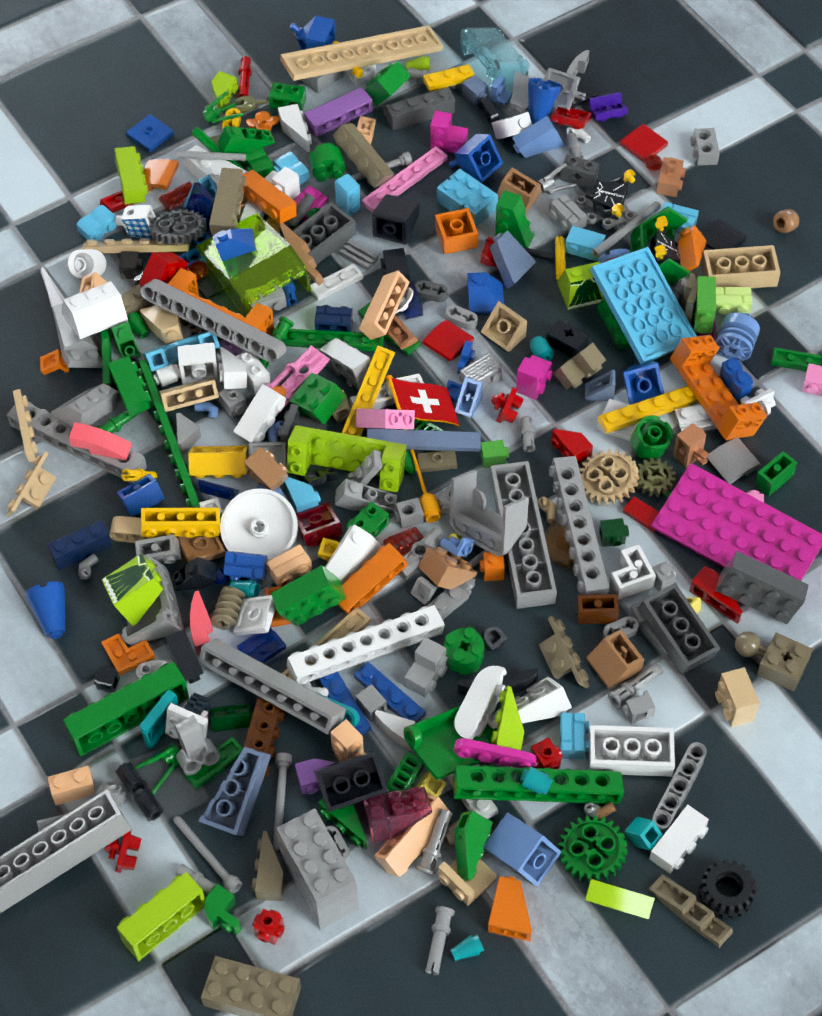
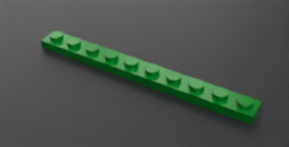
M146 359L139 361L140 369H138V374L145 381L144 391L148 390L151 401H149L151 408H155V411H153L155 421L160 422V425H158L160 435L166 438L163 442L166 451L170 450L171 452L169 459L171 465L176 466V469H174L177 480L181 479L182 483L179 485L182 495L186 494L187 499H185L187 508H200Z

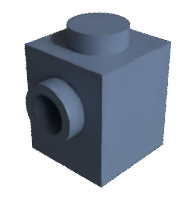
M474 75L462 83V95L474 105H477L479 99L488 97V85Z

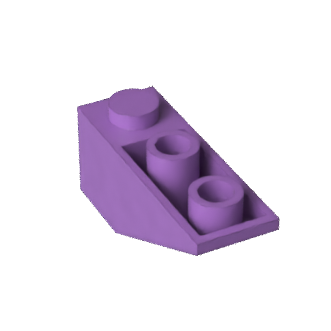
M311 759L296 763L295 769L302 794H314L319 791L313 770L336 762Z

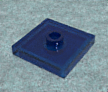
M195 182L185 210L188 209V212L194 210L195 213L200 212V215H204L207 230L205 231H208L215 199L200 182Z

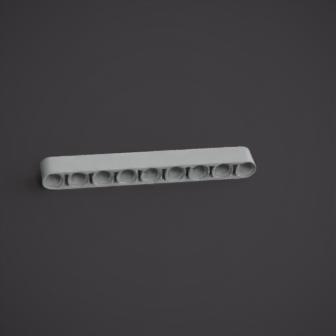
M153 279L141 287V295L145 300L268 362L273 363L286 353V345L282 341L158 279Z

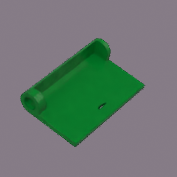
M460 706L407 726L403 730L405 741L436 781L453 774L456 766H473L481 762L473 758L459 757L454 752L455 741L463 738L457 733L454 724ZM487 724L481 736H475L473 740L493 744L491 743L493 731H496L497 728L493 729Z

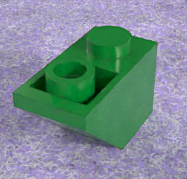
M128 321L109 328L121 358L126 356L137 358L141 356Z

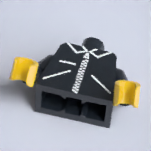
M629 169L624 173V176L609 181H601L597 190L587 188L585 198L593 200V210L602 218L611 217L619 220V217L622 215L621 211L625 210L623 205L628 194L627 183H634L635 178L633 176L636 174L632 169Z
M665 216L658 217L655 224L658 230L649 239L648 247L658 265L669 258L681 265L678 243L667 235L666 228L664 227L668 225Z

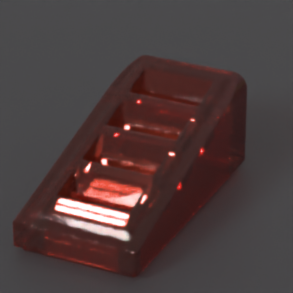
M412 527L383 540V544L386 546L390 543L403 556L411 551L414 543L421 541L424 537L416 527ZM412 534H415L418 539L415 540L412 537ZM408 537L411 542L409 543L405 538Z

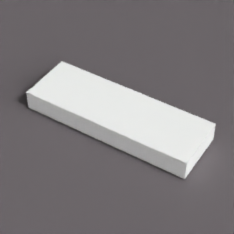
M353 263L323 278L324 282L320 286L316 282L309 285V290L317 301H320L362 280L363 274Z

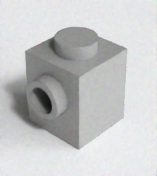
M224 389L218 392L220 404L231 418L247 410L246 399L238 389Z

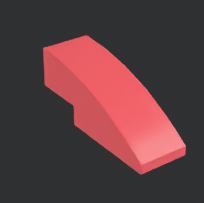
M74 422L69 435L71 446L89 449L90 454L127 460L132 446L131 442L117 435Z
M199 590L194 593L190 610L191 635L197 656L200 655L202 645L210 642L208 634L213 632L212 623Z

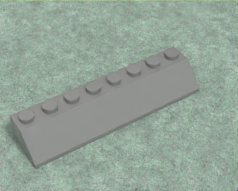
M108 789L0 856V913L132 830Z

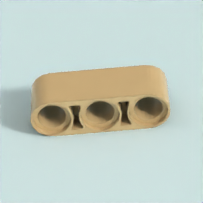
M125 516L113 518L109 534L112 540L135 543V541L151 539L141 537V518Z

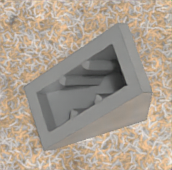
M176 413L178 447L181 454H184L201 438L200 426L181 413Z

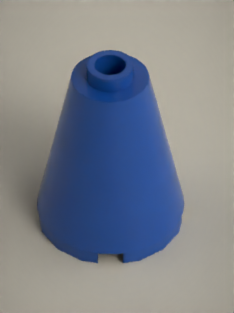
M542 78L529 79L528 109L532 125L546 116L549 117L560 93L561 84L552 80L542 81Z
M57 581L46 582L47 586L41 588L40 584L35 585L26 591V599L45 635L51 639L60 638L65 632V587L62 582Z

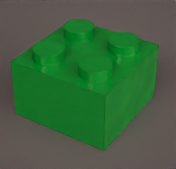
M399 61L393 65L390 62L374 78L366 83L367 88L365 91L371 97L372 103L378 106L411 76Z
M311 372L289 401L294 405H298L299 413L324 425L345 399L346 395L335 383Z

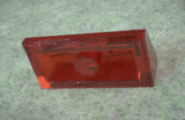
M189 181L159 197L160 202L168 212L185 203L192 188L191 182Z

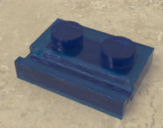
M271 626L269 632L254 634L237 645V650L263 664L286 649V644L272 630Z

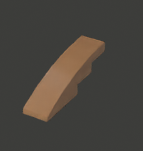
M281 223L280 227L285 240L296 260L307 275L320 286L324 280L315 269L317 264L313 257L308 254L310 252L308 245L284 223Z

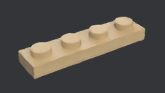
M20 389L14 390L13 395L25 454L29 462L36 461L35 453L38 452L36 442L32 441V437H35L33 427L29 426V422L32 419L30 412L26 411V407L29 406L26 395H22Z

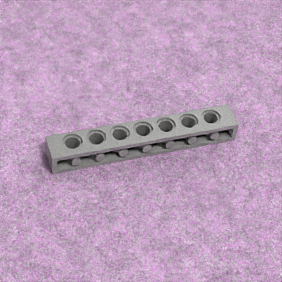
M28 402L29 406L26 407V411L30 412L32 421L29 422V426L33 427L35 438L122 478L121 474H128L122 472L124 469L136 470L139 468L146 470L145 457L138 452L130 451L127 460L90 454L89 449L71 446L69 435L72 427L52 416L47 410L39 409ZM14 405L7 414V418L11 427L20 430L16 405Z
M576 456L553 458L552 465L549 466V475L554 480L553 491L557 493V507L561 509L562 513L561 524L566 529L565 540L570 545L569 556L574 562L573 573L578 578V592L582 595L608 594L609 584Z

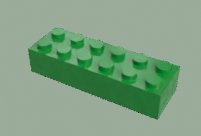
M174 662L164 664L155 672L143 675L141 679L134 683L126 684L115 693H109L96 703H90L84 709L73 712L63 719L69 738L80 757L139 726L167 690L177 695L179 704L188 700L189 694L186 681Z

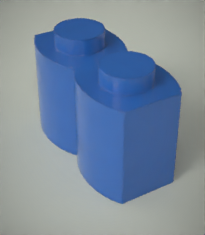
M735 358L722 362L719 377L726 387L729 388L735 400L740 402L741 398L745 396L750 397L753 380L747 372L743 371L741 363Z

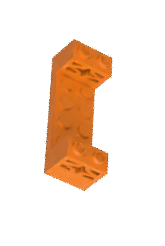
M182 268L179 269L168 283V285L272 336L271 332L274 329L273 311L268 306L256 303L248 315L243 317L241 314L234 313L224 306H219L208 299L199 297L196 275Z
M704 335L682 338L670 360L723 438L731 440L737 437L754 436L767 415L758 402L739 405L716 373L710 362L719 350V346L712 336Z

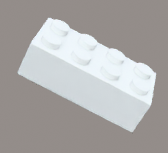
M590 725L589 769L593 771H620L622 775L673 776L675 768L674 728Z

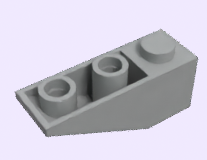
M345 479L336 489V506L351 511H360L362 507L367 506L372 501L386 512L396 511L397 495L349 479Z

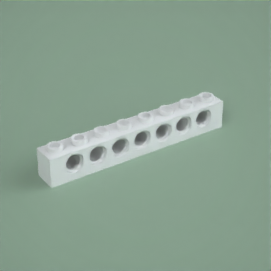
M435 605L430 607L424 606L416 612L404 613L399 618L387 619L377 626H368L363 631L351 632L343 638L331 639L326 644L314 645L303 652H294L287 659V668L292 679L302 685L421 642L425 637L432 638L443 633L445 624ZM398 629H403L406 632H400ZM383 635V636H386L387 638H386V639H383V638H381L380 636ZM362 642H367L369 645H363ZM347 648V649H350L351 651H350V652H345L343 649ZM325 655H330V656H332L333 658L328 659V658H326V657H324V656H325ZM306 662H312L314 665H307Z

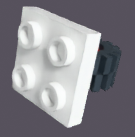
M193 693L182 708L171 703L167 709L165 733L172 738H178L174 725L194 716L200 726L203 737L206 738L207 714L211 700L200 694Z

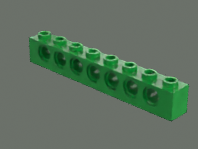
M461 765L455 767L453 774L454 799L566 803L592 802L595 804L612 802L613 804H620L624 795L622 774L620 771L537 769L548 774L549 778L553 779L547 795L543 793L540 795L522 786L521 776L524 770H529L530 767L511 768L509 766Z

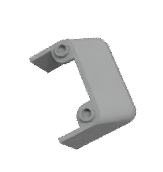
M476 470L451 478V529L462 537L473 538L475 540L474 544L498 557L507 554L527 527L529 498L524 497L503 506V516L486 508V496L481 490L476 488Z

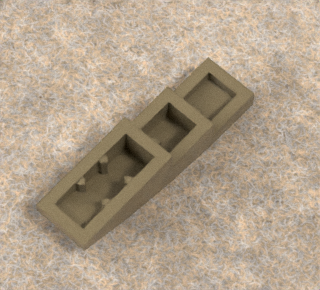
M662 874L649 888V891L669 910L720 948L733 933L732 927L716 918L714 912L698 902L694 894Z

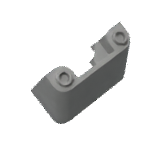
M147 554L144 557L146 559L150 558L155 564L156 568L154 571L156 570L162 578L160 583L163 590L135 626H132L127 621L128 626L123 628L122 639L126 644L132 646L144 640L148 642L163 638L184 629L169 572L163 564Z

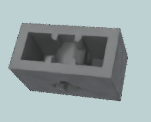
M567 154L563 162L566 166L561 169L560 180L593 189L598 179L599 163Z

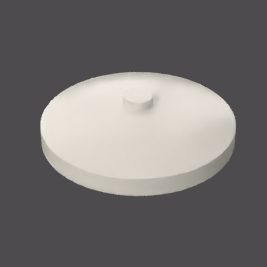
M251 489L237 495L227 505L221 518L220 532L223 543L228 551L267 555L268 562L293 547L298 534V520L291 504L279 493L268 489Z

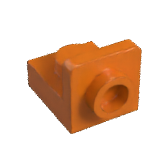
M59 349L40 357V370L44 375L58 369L65 373L69 372V367H67Z

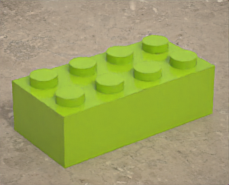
M185 872L182 875L176 876L168 887L157 891L154 898L148 903L141 904L133 915L121 920L117 930L122 943L138 962L204 909L205 897L203 890Z

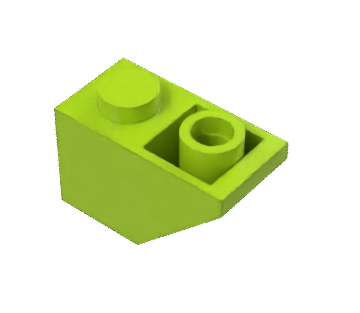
M221 71L211 81L214 99L216 100L226 90L229 93L217 103L218 109L228 105L231 97L238 91L237 77Z

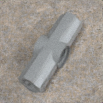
M433 528L421 541L413 544L411 551L404 557L408 566L399 573V576L408 580L419 569L418 565L427 548L441 546L439 544L442 538L446 537L439 529Z

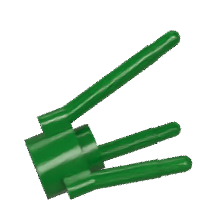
M227 90L205 107L206 110L203 111V115L208 123L212 122L214 124L219 121L243 116V113L218 118L221 116V112L236 105L232 103L219 110L217 107H213L229 93Z
M174 744L135 766V769L138 770L159 759H162L166 765L171 764L151 791L152 794H155L174 768L179 765L176 755L180 750Z

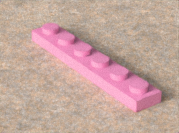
M435 146L362 199V205L373 213L386 194L399 196L447 161L448 155Z

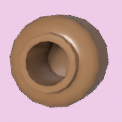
M782 210L774 216L773 225L780 233L791 232L798 227L799 216L794 210Z

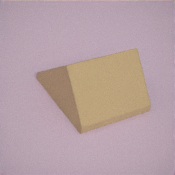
M498 301L481 333L509 352L526 337L527 320Z

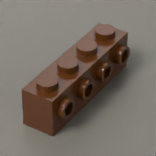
M258 697L244 747L270 754V758L273 759L275 754V746L273 745L275 740L279 739L280 728L278 727L279 723L284 721L285 711ZM270 765L267 766L264 778L269 776Z

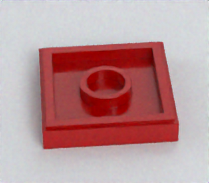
M642 124L620 140V145L645 163L667 147L668 141L645 124Z

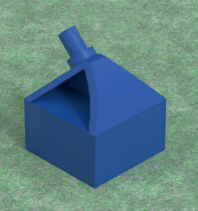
M315 16L304 28H299L295 23L290 25V29L297 36L296 40L301 50L331 45L333 41H336L334 19Z
M475 134L454 153L456 159L448 162L450 168L459 165L464 172L480 183L485 181L503 164L490 134Z

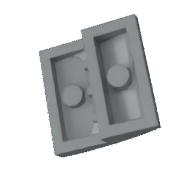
M738 437L716 448L707 457L709 462L729 484L734 483L743 475H749L761 465Z

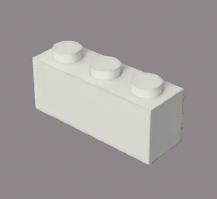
M262 384L233 432L251 443L262 442L266 431L274 424L275 417L283 409L287 398Z
M687 805L652 849L649 860L669 874L674 869L678 870L684 862L683 857L686 853L690 855L697 845L695 843L698 838L702 839L708 832L707 824L709 819Z

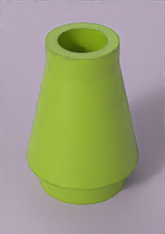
M423 55L406 61L407 71L409 67L422 71L431 69L429 56L425 57Z

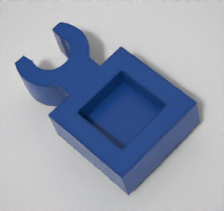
M465 341L461 358L457 365V374H460V370L467 367L470 361H473L475 356L473 342Z

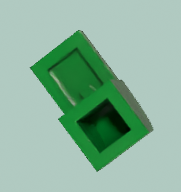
M219 884L213 888L205 900L204 909L207 921L213 930L219 925L226 933L232 932L234 935H237L242 930L240 921L229 914L230 910L236 905L235 896Z

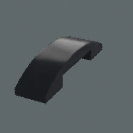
M538 668L518 671L517 679L502 681V684L505 687L511 686L513 695L519 693L537 681ZM475 678L459 680L458 694L466 696Z

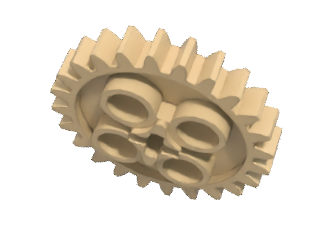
M608 449L607 453L601 450L600 455L593 453V459L587 457L588 463L582 462L583 468H579L586 498H590L591 503L597 500L599 506L602 502H605V505L608 506L609 502L612 501L613 505H616V500L623 502L622 497L629 498L628 492L634 493V487L638 486V467H636L635 460L632 461L630 455L626 457L625 452L619 455L618 449L614 453H611L610 449Z

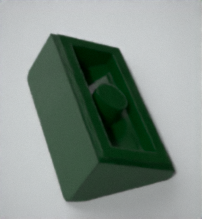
M251 703L211 708L210 715L213 732L250 727L252 720Z

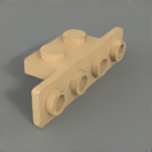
M45 451L42 455L38 454L36 456V461L32 463L35 466L32 470L29 469L24 476V479H26L25 483L19 485L15 491V494H17L15 500L11 499L6 507L8 509L7 517L14 513L21 500L35 509H38L57 478L41 468L48 452Z

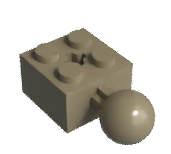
M743 632L735 640L736 651L741 656L752 657L758 655L763 657L757 672L758 676L793 692L803 675L813 648L779 633H775L769 647L761 644L759 637L753 632Z

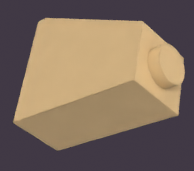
M157 305L140 309L147 328L165 344L183 339L179 316Z

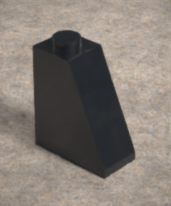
M182 629L166 636L163 641L165 647L185 681H189V684L201 680L200 676L204 672L185 630Z

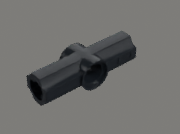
M125 762L120 765L115 773L131 795L132 801L137 804L148 822L159 818L164 810L148 788L146 781L141 778L131 762ZM139 789H143V790H144V791H143L142 793H140V794H136V793H135V792H136L137 790H139Z

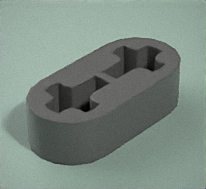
M421 280L415 284V295L430 301L444 302L448 297V289L445 285Z

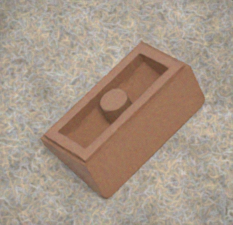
M394 315L387 334L403 350L416 343L418 339L402 320Z

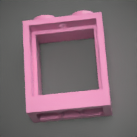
M357 409L356 427L414 429L415 410Z

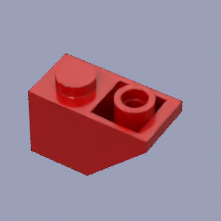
M560 429L552 430L551 443L555 449H559L563 457L576 456L577 463L579 464L586 460L587 457L592 456L593 445L582 433Z

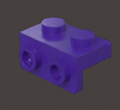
M620 92L589 99L590 112L596 121H605L607 118L612 117L620 118L628 114V107L622 102V94Z

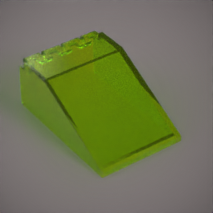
M257 213L240 221L237 225V229L252 228L256 247L255 251L222 261L215 246L214 236L196 246L244 317L251 311L249 305L260 300L258 294H261L262 297L276 291L274 285L281 288L292 282L290 276L294 280L298 278L307 292L311 291L309 273L305 269V264L292 246Z

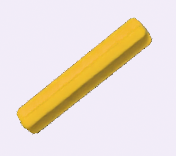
M563 236L555 238L557 280L566 269L565 238Z

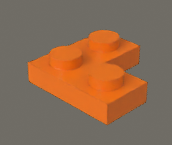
M120 633L101 642L119 676L137 668L143 662L155 659V654L147 640L127 648Z

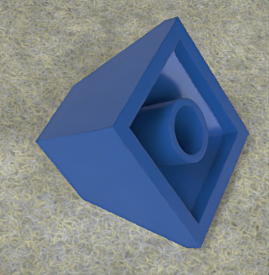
M252 228L229 229L214 234L215 246L222 261L256 250Z
M486 272L467 273L469 311L475 314H491L498 301L504 304L502 282Z
M649 361L641 365L636 364L622 372L629 405L664 394L657 362Z

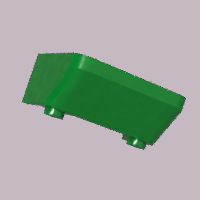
M669 206L665 207L632 231L630 235V253L648 247L649 239L658 230L655 226L658 217H666L668 225L664 227L666 228L667 235L673 240L675 239V229L686 223L688 219ZM670 258L658 265L669 286L689 274L688 269Z

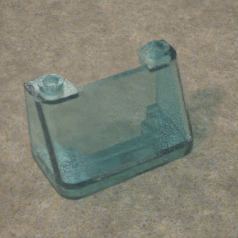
M467 27L461 30L460 51L464 56L473 53L486 68V75L488 77L491 76L493 82L499 75L504 77V85L508 86L513 83L515 71L528 76V69L530 67L528 61L519 54L500 29L495 27Z

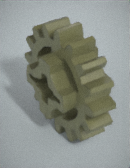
M651 458L650 462L643 460V465L638 464L639 480H637V489L643 488L642 493L649 492V496L656 493V496L659 497L661 492L666 495L667 490L671 491L673 485H675L676 472L672 471L673 466H667V461L661 463V458H658L657 461Z

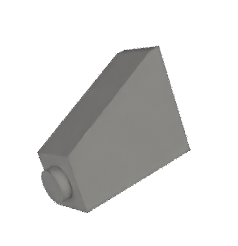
M516 71L513 78L511 115L513 116L529 112L528 82L530 77Z

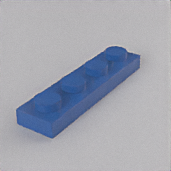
M367 661L354 673V678L365 688L372 684L387 701V707L397 716L417 723L426 715V711L370 662Z
M335 672L318 678L321 686L328 690V698L350 706L358 712L360 721L354 728L361 735L370 731L371 726L340 674Z

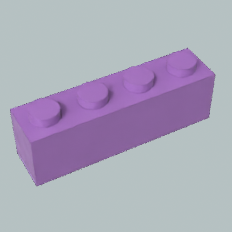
M360 87L304 113L305 122L314 137L320 136L342 124L372 112V99Z

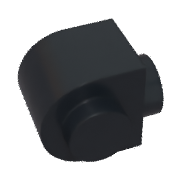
M496 626L485 628L480 634L488 651H498L504 646L503 641L507 638L502 630Z
M107 665L101 667L99 673H96L94 678V685H96L97 690L114 693L120 680L117 670Z

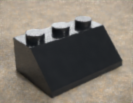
M374 750L313 770L328 812L388 792Z

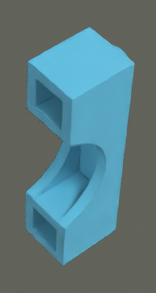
M203 331L182 340L143 353V356L148 363L150 371H155L179 360L178 346L214 342L215 349L220 348V344L216 335Z

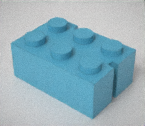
M458 169L449 177V180L446 179L436 188V202L449 211L469 208L477 227L496 211L498 194L463 170Z

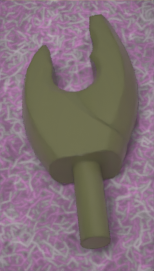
M242 96L234 101L237 106L232 108H237L241 113H246L256 109V105L266 104L267 99L255 101V97Z

